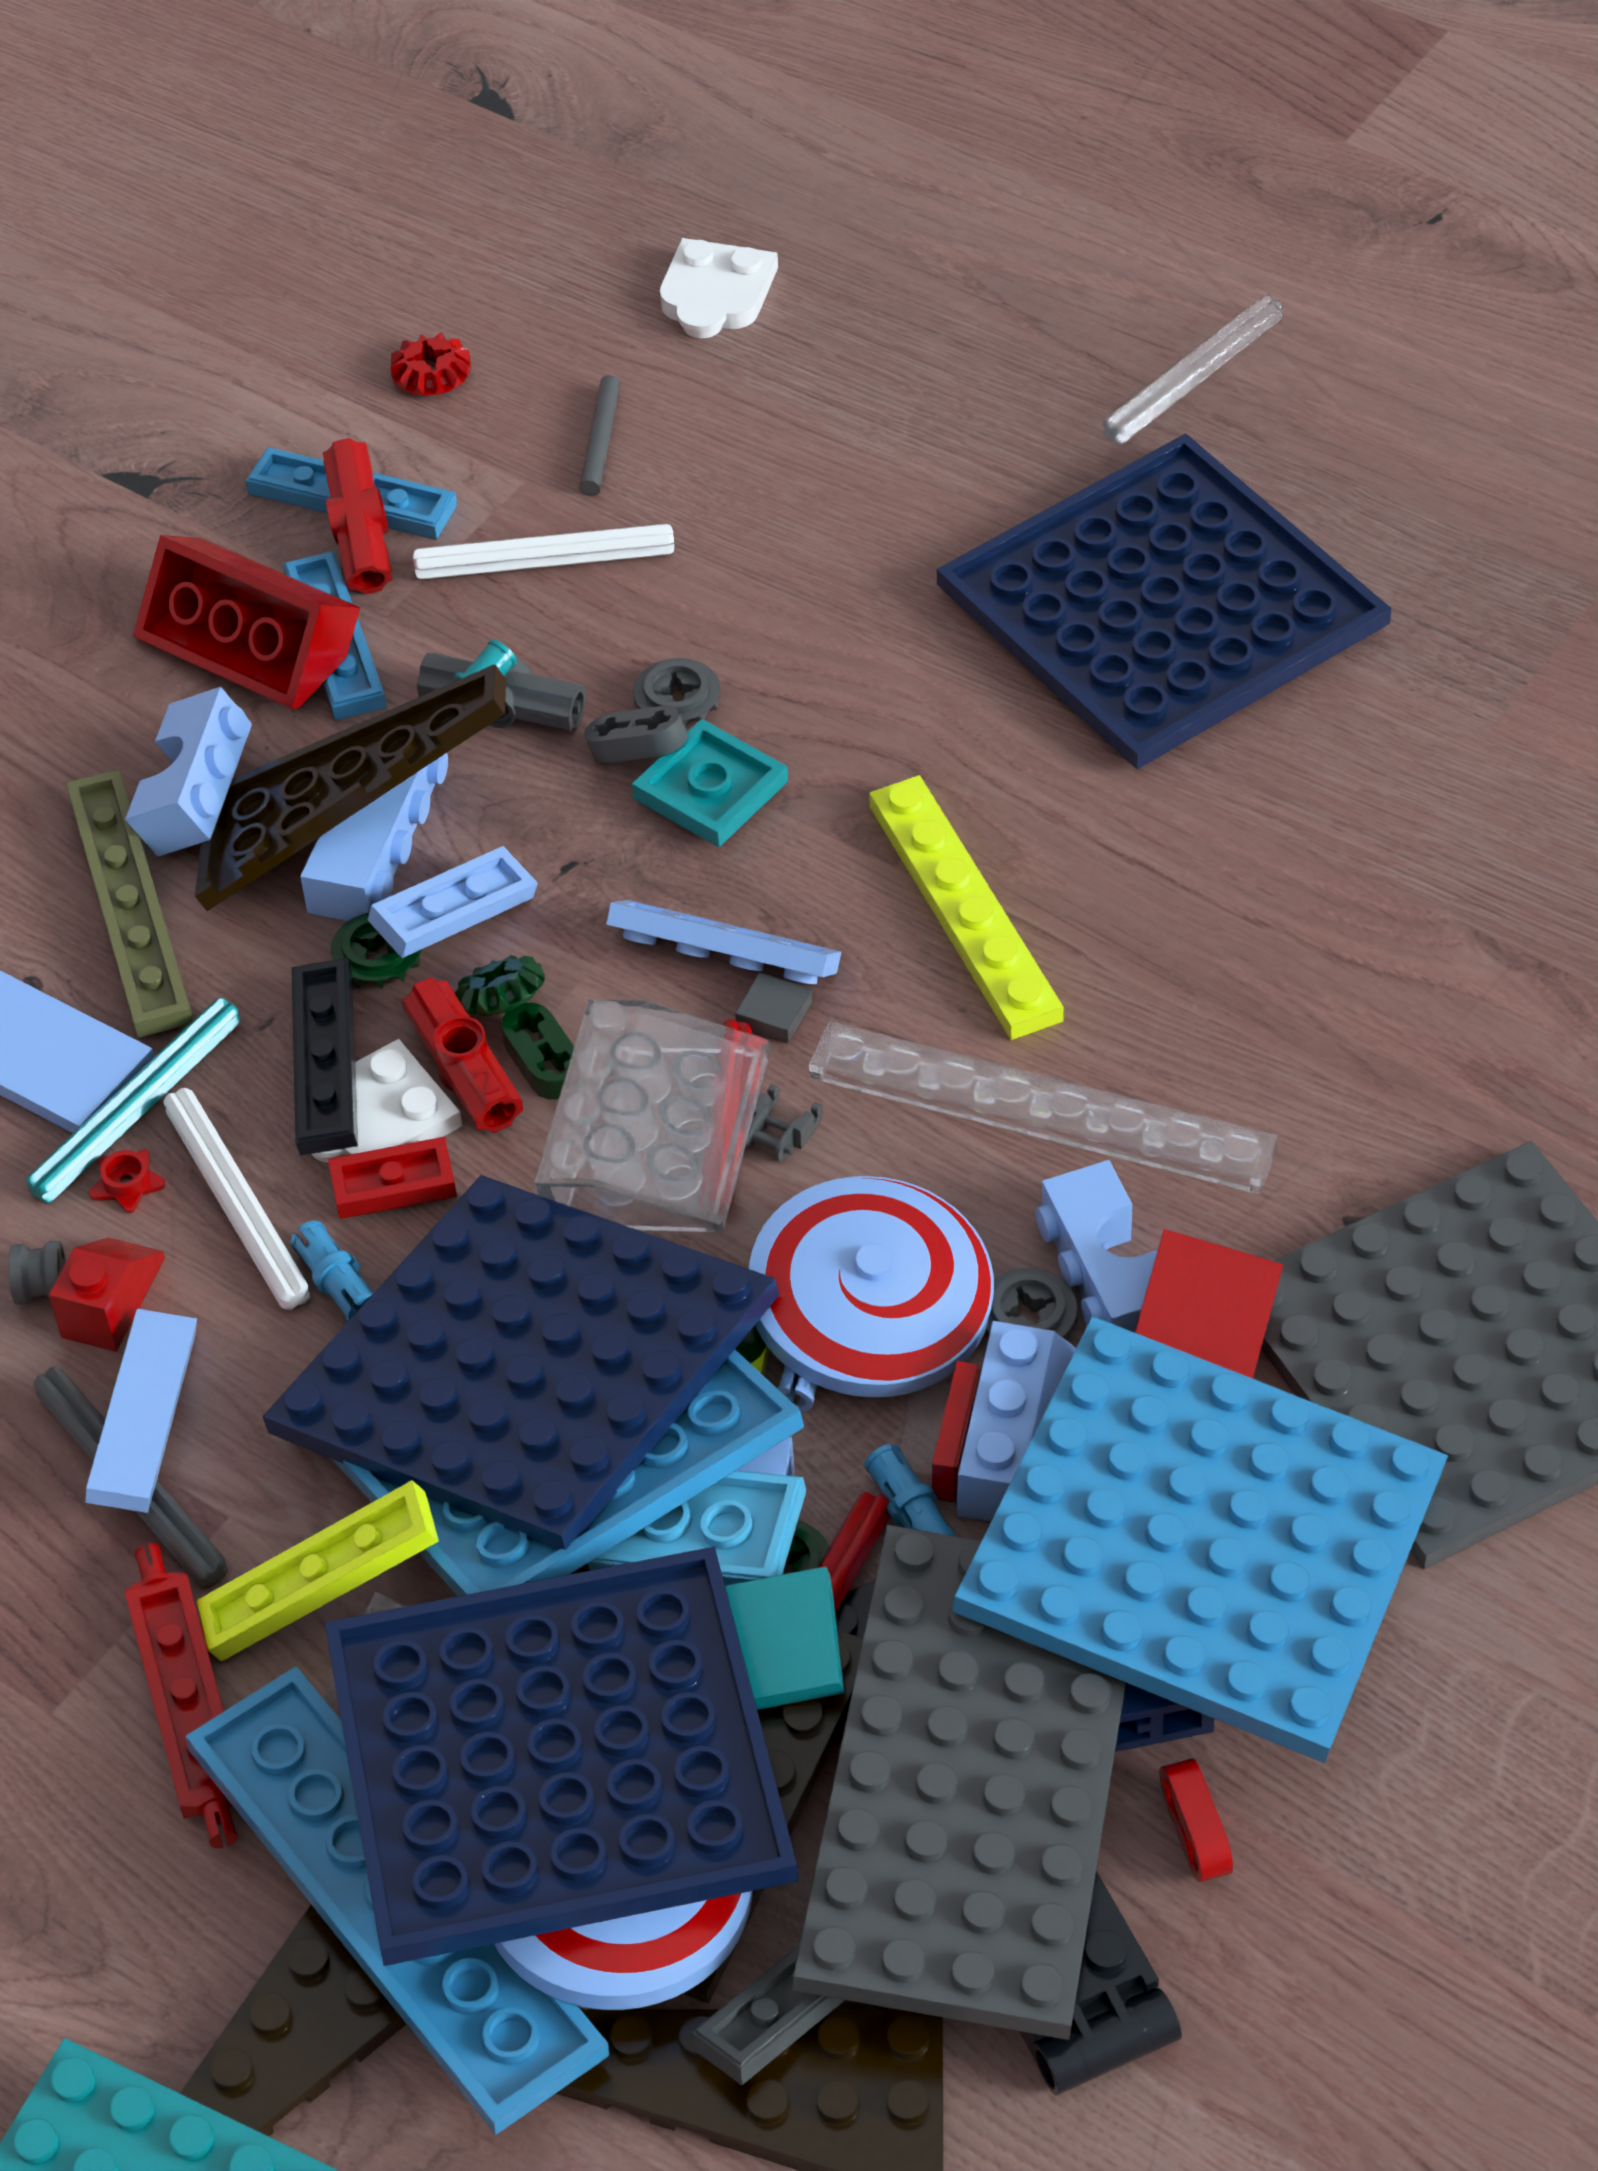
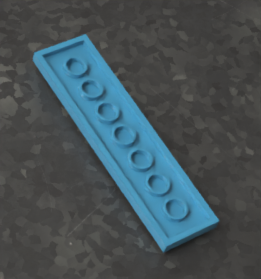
M297 1666L185 1736L188 1750L495 2136L609 2056L608 2042L577 2005L551 1997L526 1982L509 1967L498 1953L494 1944L383 1966L341 1719Z

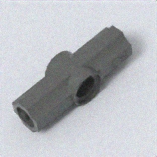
M426 653L420 665L417 682L418 696H423L454 682L453 676L455 673H464L473 661L437 653ZM517 659V664L504 676L506 679L505 715L489 724V726L504 728L510 726L515 719L565 730H577L583 718L584 705L587 699L585 685L535 675L525 663Z

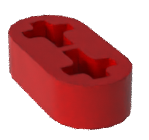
M1194 1758L1161 1766L1159 1777L1163 1797L1197 1882H1203L1232 1874L1233 1860L1229 1842L1198 1763Z

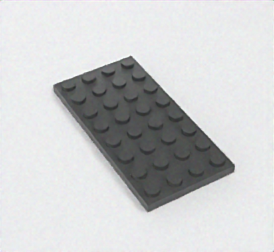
M887 1525L796 1960L792 1990L1069 2040L1126 1682L952 1612L955 1594L979 1548L980 1540Z

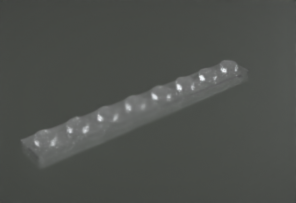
M828 1021L809 1063L810 1079L1256 1194H1261L1277 1150L1278 1135L831 1021Z

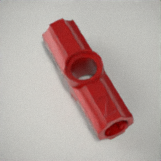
M351 438L337 440L332 443L328 450L323 452L326 480L331 497L326 499L328 517L337 545L339 544L344 577L348 589L360 591L363 594L382 591L383 586L392 581L389 552L384 534L389 533L386 513L380 491L375 486L367 444L365 442H356Z
M430 977L415 983L410 993L402 999L403 1010L435 1060L441 1083L447 1089L454 1091L477 1130L485 1129L496 1133L511 1126L515 1117L523 1111V1102L488 1047L483 1025L476 1019L469 1017L447 980L438 981Z

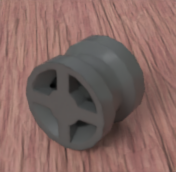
M61 1241L47 1242L43 1248L30 1249L25 1244H12L10 1246L8 1258L9 1282L13 1302L16 1305L28 1304L33 1297L46 1296L50 1300L49 1293L66 1263Z

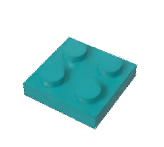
M701 719L688 731V738L683 746L668 755L661 756L632 783L633 799L719 848L788 782V766Z

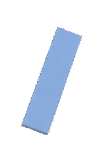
M143 1309L136 1310L86 1486L85 1503L148 1513L193 1347L197 1318Z

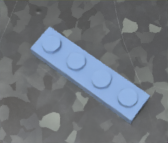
M632 900L611 902L606 925L623 928V938L630 941L655 945L657 937L677 942L676 951L683 954L709 958L711 950L731 955L729 964L733 966L763 971L764 963L785 968L784 978L807 984H817L818 977L837 974L841 951Z

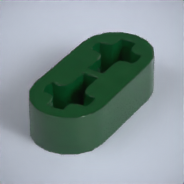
M524 1003L518 1008L506 1012L501 1025L505 1048L533 1091L543 1098L554 1100L563 1099L575 1093L582 1081L580 1057L552 1013L545 1006L537 1003ZM528 1028L532 1033L538 1032L539 1040L534 1042L528 1032L522 1029ZM550 1060L556 1070L564 1072L555 1074L551 1069L545 1070L544 1062Z

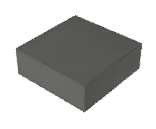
M759 972L735 1013L736 1021L738 1023L747 1022L753 1032L789 1043L813 1002L812 989Z

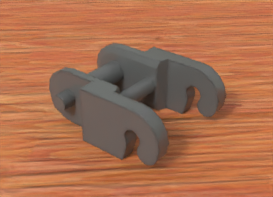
M770 1084L767 1090L768 1094L762 1092L750 1109L751 1122L748 1127L744 1126L741 1134L744 1135L742 1144L746 1148H751L756 1142L775 1150V1160L782 1162L788 1154H793L794 1146L802 1149L821 1120L823 1106L814 1102L811 1106L812 1113L805 1111L801 1118L796 1117L791 1124L770 1116L780 1095L779 1087ZM769 1124L785 1131L781 1139H778L763 1132L766 1126Z

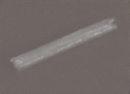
M1270 294L1263 295L1105 418L1103 421L1105 428L1103 434L1106 439H1111L1116 445H1119L1135 435L1279 322L1283 317L1281 311L1283 309L1282 302L1275 300Z

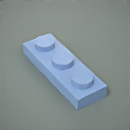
M502 846L372 904L367 920L401 958H404L532 899L538 883Z

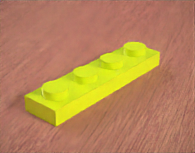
M411 1480L199 1598L197 1605L207 1650L222 1662L439 1542L425 1491Z

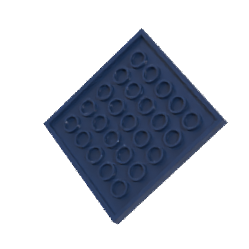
M1186 433L936 569L937 585L1136 769L1141 768L1390 624L1391 607Z
M480 1175L262 1417L267 1431L271 1435L343 1463V1461L366 1469L373 1476L400 1487L413 1480L425 1491L426 1496L443 1504L444 1501L448 1502L455 1509L473 1516L480 1515L485 1521L490 1523H500L505 1529L520 1534V1531L527 1534L528 1538L557 1550L560 1548L566 1550L576 1538L585 1532L617 1493L618 1487L633 1470L637 1469L645 1459L644 1456L651 1452L670 1429L671 1424L679 1418L778 1298L779 1292L776 1280L765 1274Z
M715 1546L324 1622L383 1966L798 1882L797 1863Z

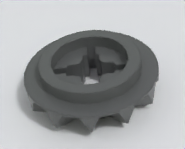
M673 658L659 661L646 668L636 679L633 689L634 704L639 709L656 706L676 707L686 726L688 720L692 719L698 722L701 719L705 720L708 711L718 709L719 679L712 669L695 660ZM673 685L678 686V691H681L684 700L673 701L671 696Z
M1020 1268L1005 1272L994 1279L993 1301L985 1332L990 1333L992 1322L999 1321L1052 1330L1065 1340H1068L1070 1330L1074 1323L1077 1322L1078 1307L1075 1294L1063 1279L1049 1271L1036 1268ZM1019 1299L1022 1300L1024 1306L1028 1305L1032 1312H1038L1037 1324L1029 1322L1025 1316H1018Z

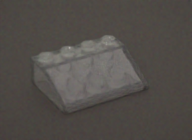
M588 1000L534 1181L539 1196L636 1230L723 1232L771 1051L769 1040L645 1000Z

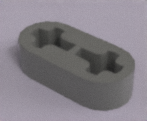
M656 706L605 714L588 725L585 729L584 737L597 762L616 763L668 755L683 746L688 738V732L676 707Z

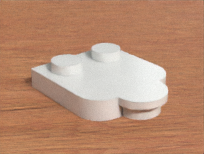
M682 238L660 287L661 309L663 313L670 319L678 321L684 331L695 338H709L719 333L722 328L740 329L752 324L758 317L777 272V252Z
M397 1039L355 1062L358 1146L311 1155L319 1161L329 1163L328 1159L444 1137L462 1127L461 1114L410 1051Z

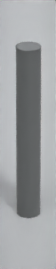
M611 375L604 376L600 381L580 482L581 492L588 496H595L600 492L621 385L619 379Z

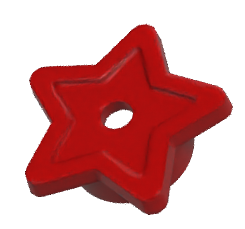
M147 1149L140 1150L139 1152L121 1150L110 1154L108 1157L101 1156L98 1159L101 1179L89 1190L88 1194L94 1201L115 1200L126 1213L131 1214L135 1211L143 1195L164 1189L165 1179L149 1170L150 1155ZM126 1177L131 1178L129 1182H121Z

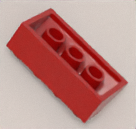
M160 535L133 637L291 709H299L346 659L360 607L205 539Z

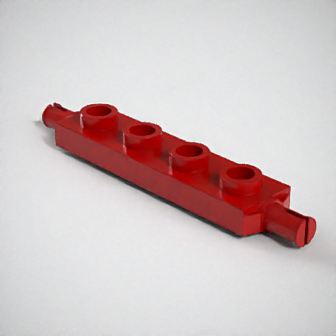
M147 1543L153 1563L149 1565L144 1545L139 1546L134 1551V1557L137 1560L142 1580L124 1591L183 1818L204 1816L211 1847L224 1848L218 1825L222 1824L228 1846L235 1843L238 1839L229 1809L233 1805L190 1753L185 1737L223 1713V1705L187 1573H166L160 1545Z

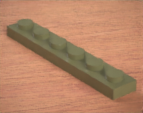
M120 769L66 782L137 1038L189 1025L193 1021L190 1005L140 836L125 820L130 802Z

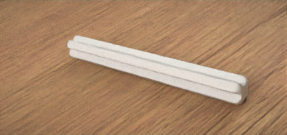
M666 523L417 548L414 550L413 562L417 579L425 580L666 556L674 553L675 546L673 529L670 524Z
M181 1088L176 1093H169L164 1099L167 1116L278 1304L286 1310H292L297 1305L305 1304L310 1298L306 1280L193 1091Z

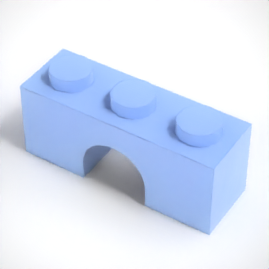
M221 687L168 705L155 743L172 761V764L161 773L140 780L125 818L126 822L157 856L211 839L252 726L243 710L232 701Z
M1110 1160L1043 1180L1042 1203L1040 1207L1035 1208V1218L1044 1241H1054L1059 1251L1058 1264L1063 1280L1071 1288L1076 1286L1082 1297L1081 1309L1086 1325H1088L1091 1317L1094 1316L1134 1332L1157 1250L1135 1257H1121L1107 1251V1249L1131 1241L1133 1206Z

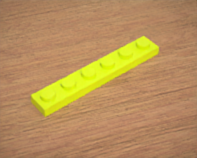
M918 775L869 792L870 809L1010 1040L1063 1022L1064 1007L921 776Z

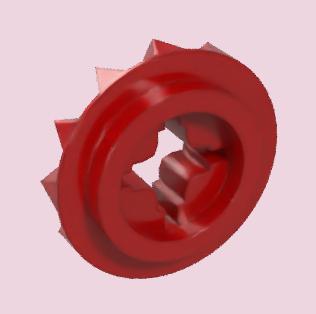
M442 332L434 338H426L420 334L418 341L404 340L402 341L401 349L391 353V377L398 387L411 394L433 396L447 393L459 387L468 378L471 371L469 350L463 349L460 339L446 340ZM433 359L436 363L435 370H431L430 365H427L424 360Z

